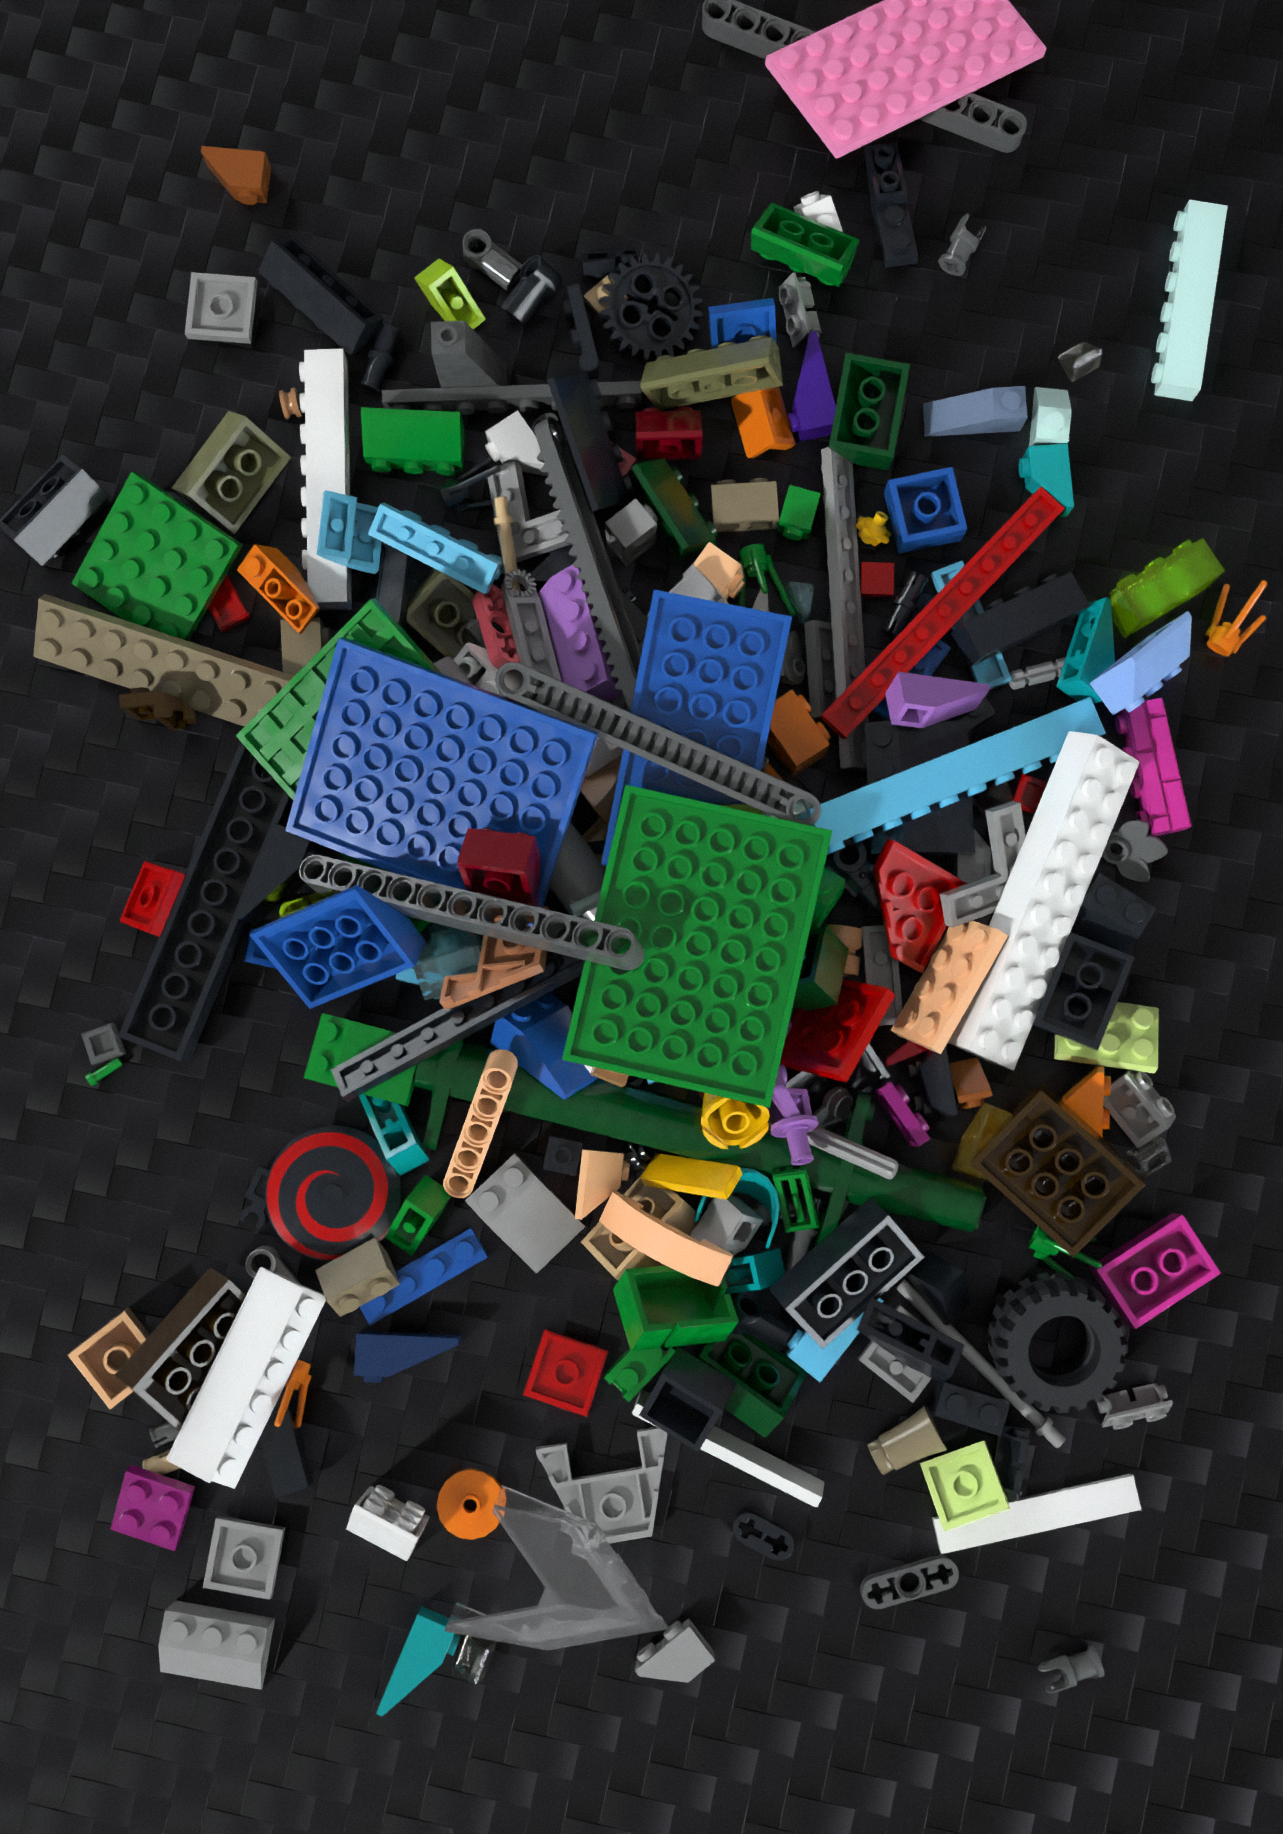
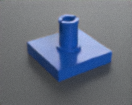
M773 298L708 307L711 349L718 348L720 344L726 342H734L736 344L749 342L755 336L773 337L776 342V317Z

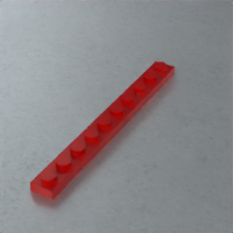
M1041 486L835 700L820 718L844 740L885 698V692L897 673H908L1065 508Z

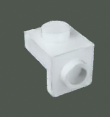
M815 191L801 197L802 203L794 206L796 213L843 232L831 195H820L819 191Z

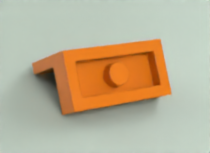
M779 387L739 394L731 399L747 458H755L768 449L788 450L796 445Z

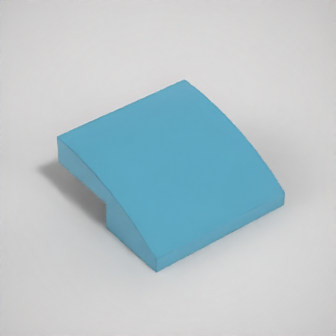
M325 490L322 499L317 555L342 566L376 574L379 571L382 541L368 535L378 507L357 503V497Z

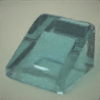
M790 581L787 592L800 624L808 622L814 587L812 584Z

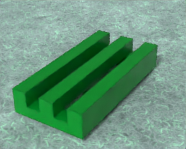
M807 1164L800 1165L799 1169L789 1166L786 1167V1171H780V1168L773 1169L772 1176L778 1194L785 1231L794 1232L819 1228L820 1221ZM798 1178H801L810 1221L805 1220L796 1181ZM784 1180L789 1181L798 1220L796 1223H792L783 1185Z

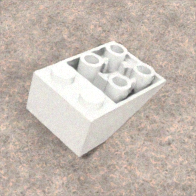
M377 1485L376 1488L369 1486L354 1505L346 1530L408 1561L430 1517L424 1514L425 1509L411 1501H407L405 1504L395 1499V1493L381 1485Z

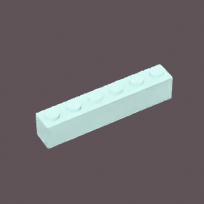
M1189 200L1184 210L1178 211L1176 215L1174 231L1178 232L1177 241H1174L1169 256V261L1174 262L1173 271L1168 273L1165 283V291L1169 292L1168 302L1164 303L1160 316V321L1165 322L1164 331L1163 333L1160 332L1156 344V352L1160 353L1159 363L1154 365L1151 382L1156 383L1154 395L1193 401L1201 390L1227 205Z

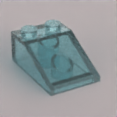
M433 922L420 933L426 943L413 969L425 1000L432 998L440 999L444 976L477 972L482 947L479 934Z

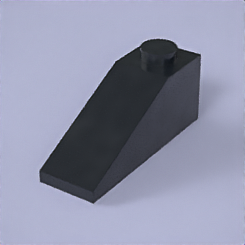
M872 1297L869 1299L856 1329L910 1368L940 1383L953 1375L965 1344Z

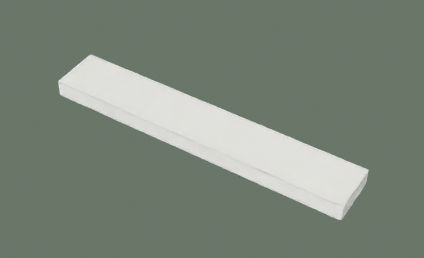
M642 1389L632 1414L650 1423L639 1416L650 1396V1393ZM713 1426L700 1448L814 1507H818L823 1498L824 1481L716 1426Z
M1130 1473L1018 1498V1501L1008 1500L1009 1510L947 1532L943 1531L939 1516L932 1517L940 1553L944 1554L1141 1510L1134 1476Z

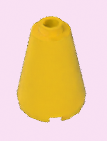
M704 1093L701 1127L704 1136L711 1144L721 1149H728V1146L739 1145L740 1149L746 1148L758 1142L767 1132L770 1116L768 1107Z

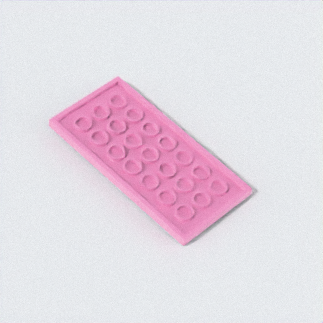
M883 0L767 55L765 66L837 159L1043 58L1047 48L1009 0Z

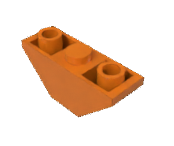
M1096 1066L1062 1096V1101L1101 1137L1102 1130L1109 1129L1110 1109H1103L1104 1096H1110L1111 1076H1104V1066Z

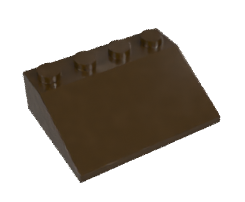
M1042 1082L1016 1107L970 1161L972 1166L1072 1257L1146 1185L1144 1175Z
M209 1268L117 1371L115 1376L180 1432L246 1295L228 1278Z

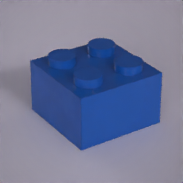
M953 467L888 480L884 496L898 554L962 540L967 531V525Z

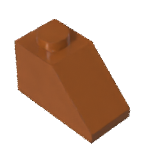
M208 146L201 147V153L208 168L235 200L247 205H254L257 202L267 203L271 165L265 152Z

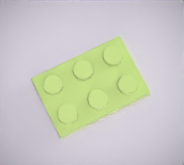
M1117 1002L1098 1051L1055 1034L1054 1059L1155 1073L1158 1069L1159 1008Z

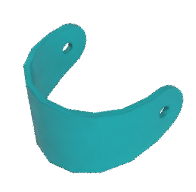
M740 1167L743 1175L732 1192L747 1194L758 1200L767 1209L772 1221L771 1232L765 1247L769 1249L780 1210L777 1190L768 1177L757 1170ZM702 1196L694 1221H699L703 1209L710 1199L714 1197Z

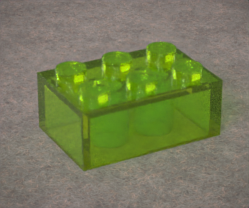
M1203 538L1193 544L1190 540L1185 541L1172 551L1173 554L1165 560L1161 556L1145 566V570L1137 577L1133 573L1116 584L1118 587L1109 593L1111 596L1112 620L1124 638L1206 590L1224 572L1221 564Z

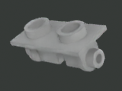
M793 272L778 288L779 301L783 305L786 318V330L790 335L792 347H796L804 338H807L808 341L810 332L816 331L818 339H820L819 334L822 331L817 312L806 311L805 309L812 308L815 305L810 282L806 281L805 277L797 278L796 272Z
M1152 1383L1132 1389L1136 1401L1130 1402L1127 1390L1105 1394V1397L1098 1401L1097 1404L1101 1414L1107 1413L1102 1427L1113 1426V1429L1117 1430L1133 1425V1420L1146 1418L1147 1422H1152L1165 1418L1173 1401L1164 1402L1163 1399L1168 1398L1165 1386H1158L1157 1383Z

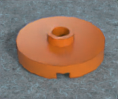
M474 1468L457 1471L445 1481L439 1491L437 1511L440 1521L447 1531L458 1538L473 1540L485 1537L496 1529L503 1517L506 1502L503 1488L497 1479L488 1472L486 1473ZM468 1499L474 1500L477 1508L472 1511L466 1509L465 1501Z

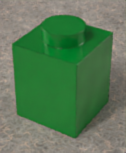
M789 485L777 531L782 532L784 537L798 541L801 538L808 540L821 493Z

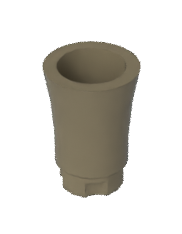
M924 1406L899 1425L879 1435V1439L867 1444L876 1465L883 1475L893 1469L897 1471L912 1462L947 1450L937 1427Z

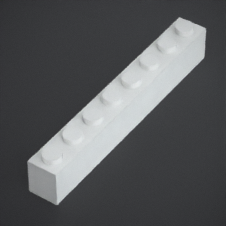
M343 349L304 350V362L299 363L300 380L305 382V393H300V409L302 413H305V424L300 425L301 443L306 444V455H301L300 459L302 475H306V487H301L302 506H306L307 518H302L301 520L302 536L307 538V550H302V566L304 570L307 569V581L305 582L320 607L319 611L352 610L351 568L317 555L323 492L327 490L350 496L348 360Z

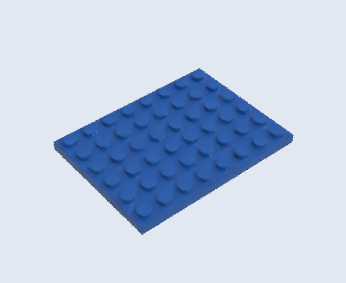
M341 637L337 641L285 831L392 873L466 890L457 861L468 828H489L497 832L513 834L516 832L526 833L536 837L541 855L537 907L543 908L599 732L542 713L522 703ZM533 921V922H530V923L527 924V925L530 926V927H532L533 924H534V921Z

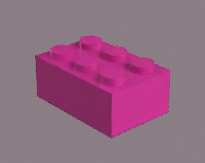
M1176 1213L1169 1214L1100 1259L1099 1262L1102 1263L1101 1268H1096L1092 1265L1088 1267L1124 1324L1134 1329H1137L1221 1274L1182 1214Z

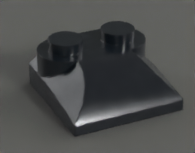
M946 1047L941 1054L927 1050L912 1056L911 1060H907L909 1080H915L917 1092L912 1094L915 1114L917 1112L921 1113L924 1119L958 1115Z

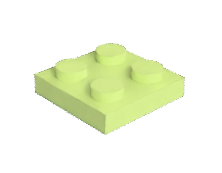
M984 1440L920 1463L943 1531L947 1532L1010 1509L988 1446Z

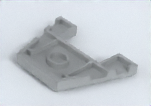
M658 1427L637 1430L642 1466L576 1478L572 1477L567 1442L536 1447V1455L549 1476L548 1478L562 1501L564 1509L584 1548L652 1536L668 1433Z

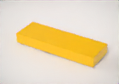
M656 1153L640 1179L644 1186L727 1200L743 1173L737 1165Z

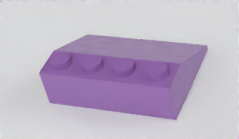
M572 564L550 577L538 592V597L541 600L561 681L609 702L622 695L623 691L616 690L614 687L619 679L613 678L610 675L614 666L607 665L606 663L610 657V654L602 651L606 642L598 640L602 630L594 628V623L598 618L590 616L589 613L594 606L586 604L585 600L589 593L581 590L585 581L577 578L581 570L575 568Z

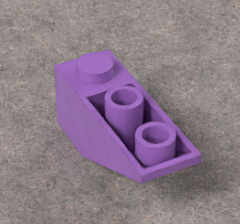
M898 672L885 692L891 724L924 728L975 710L990 690V684Z

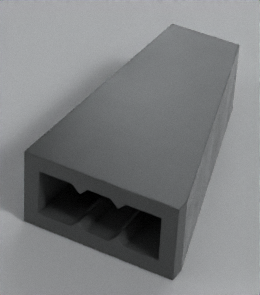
M465 321L431 322L432 357L441 388L508 386L507 364Z

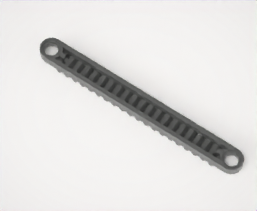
M549 416L536 424L534 428L541 450L537 460L545 463L541 468V472L548 475L545 483L552 486L549 495L557 498L553 503V507L561 510L557 515V519L565 522L561 527V531L569 534L565 542L573 546L569 554L577 558L573 563L575 568L581 570L577 578L585 581L581 590L589 593L585 600L586 604L594 606L589 613L590 616L598 618L594 623V628L602 630L598 640L606 642L602 651L610 654L606 661L607 665L614 666L610 675L613 678L619 679L614 687L616 690L623 691L629 711H631L641 651L567 436L561 424L554 417Z
M517 662L504 664L496 673V686L505 696L542 713L599 732L598 738L770 815L810 826L816 823L820 817V803L816 796L810 792L575 688L572 685ZM509 670H518L523 675V685L518 690H511L504 683V676ZM806 799L813 805V813L807 819H799L793 813V806L798 800Z

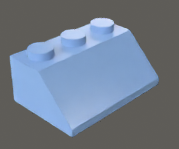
M1188 611L1147 636L1090 682V685L1112 715L1124 708L1128 713L1145 701L1142 697L1144 694L1148 697L1164 686L1161 682L1162 679L1166 682L1182 671L1179 665L1190 656L1192 616Z

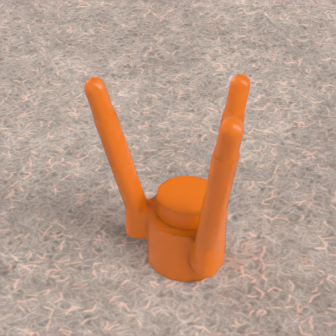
M1263 580L1233 624L1223 622L1221 626H1218L1230 588L1229 584H1224L1211 625L1205 633V636L1209 638L1207 646L1223 656H1230L1231 653L1236 654L1241 644L1265 621L1266 616L1261 615L1238 636L1241 632L1239 629L1240 625L1267 586V581Z
M297 1359L284 1386L286 1390L274 1423L276 1427L281 1426L294 1390L298 1391L299 1387L295 1423L297 1428L301 1427L307 1389L312 1376L308 1374L311 1365Z

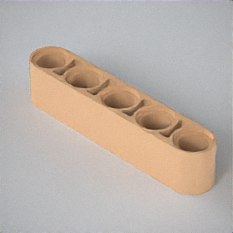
M495 1050L490 1053L443 1182L445 1191L453 1197L465 1198L471 1194L518 1067L516 1056L508 1050Z

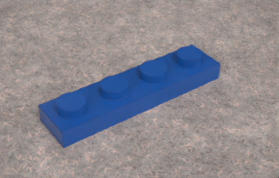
M470 1228L396 1271L400 1285L389 1290L386 1294L360 1306V1309L371 1326L489 1256L473 1228Z

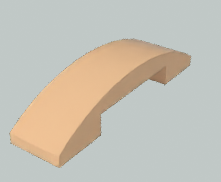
M616 1190L612 1191L599 1219L607 1229L640 1252L678 1272L715 1286L721 1284L732 1261L733 1254L706 1239L698 1241L643 1211L644 1206Z

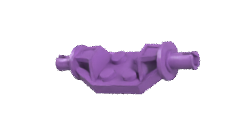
M789 1020L786 1037L792 1027L791 1020ZM781 1064L778 1069L771 1105L768 1108L770 1114L768 1122L772 1125L770 1129L771 1135L787 1138L791 1164L804 1165L812 1162L814 1159L811 1154L807 1133L818 1126V1119L812 1115L807 1089L786 1088L787 1071L784 1064Z

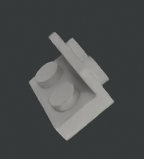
M1127 1070L1123 1075L1111 1082L1110 1096H1104L1103 1106L1106 1109H1110L1111 1116L1137 1148H1140L1170 1128L1176 1118L1172 1104L1168 1099L1161 1097L1153 1088L1151 1078L1146 1072Z

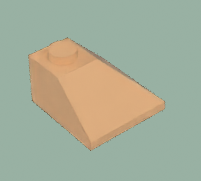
M590 1149L582 1150L575 1219L582 1220L610 1197L612 1191H617L621 1187L622 1181H628L630 1164L624 1160V1153Z

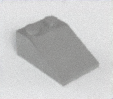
M517 1153L513 1154L465 1200L477 1215L536 1273L586 1227L579 1219H575V1214Z

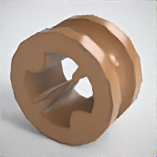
M291 388V391L288 393L280 390V403L285 419H290L292 414L301 417L302 412L296 388Z

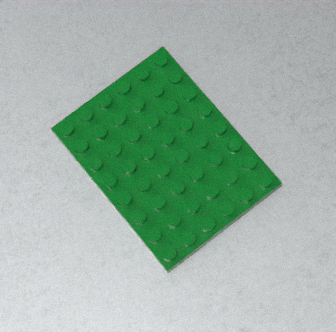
M625 785L594 921L630 930L644 947L645 959L638 968L633 970H623L585 960L562 1060L770 1108L832 830ZM598 936L589 940L588 947L596 943ZM631 944L623 946L619 954L626 953L630 949Z

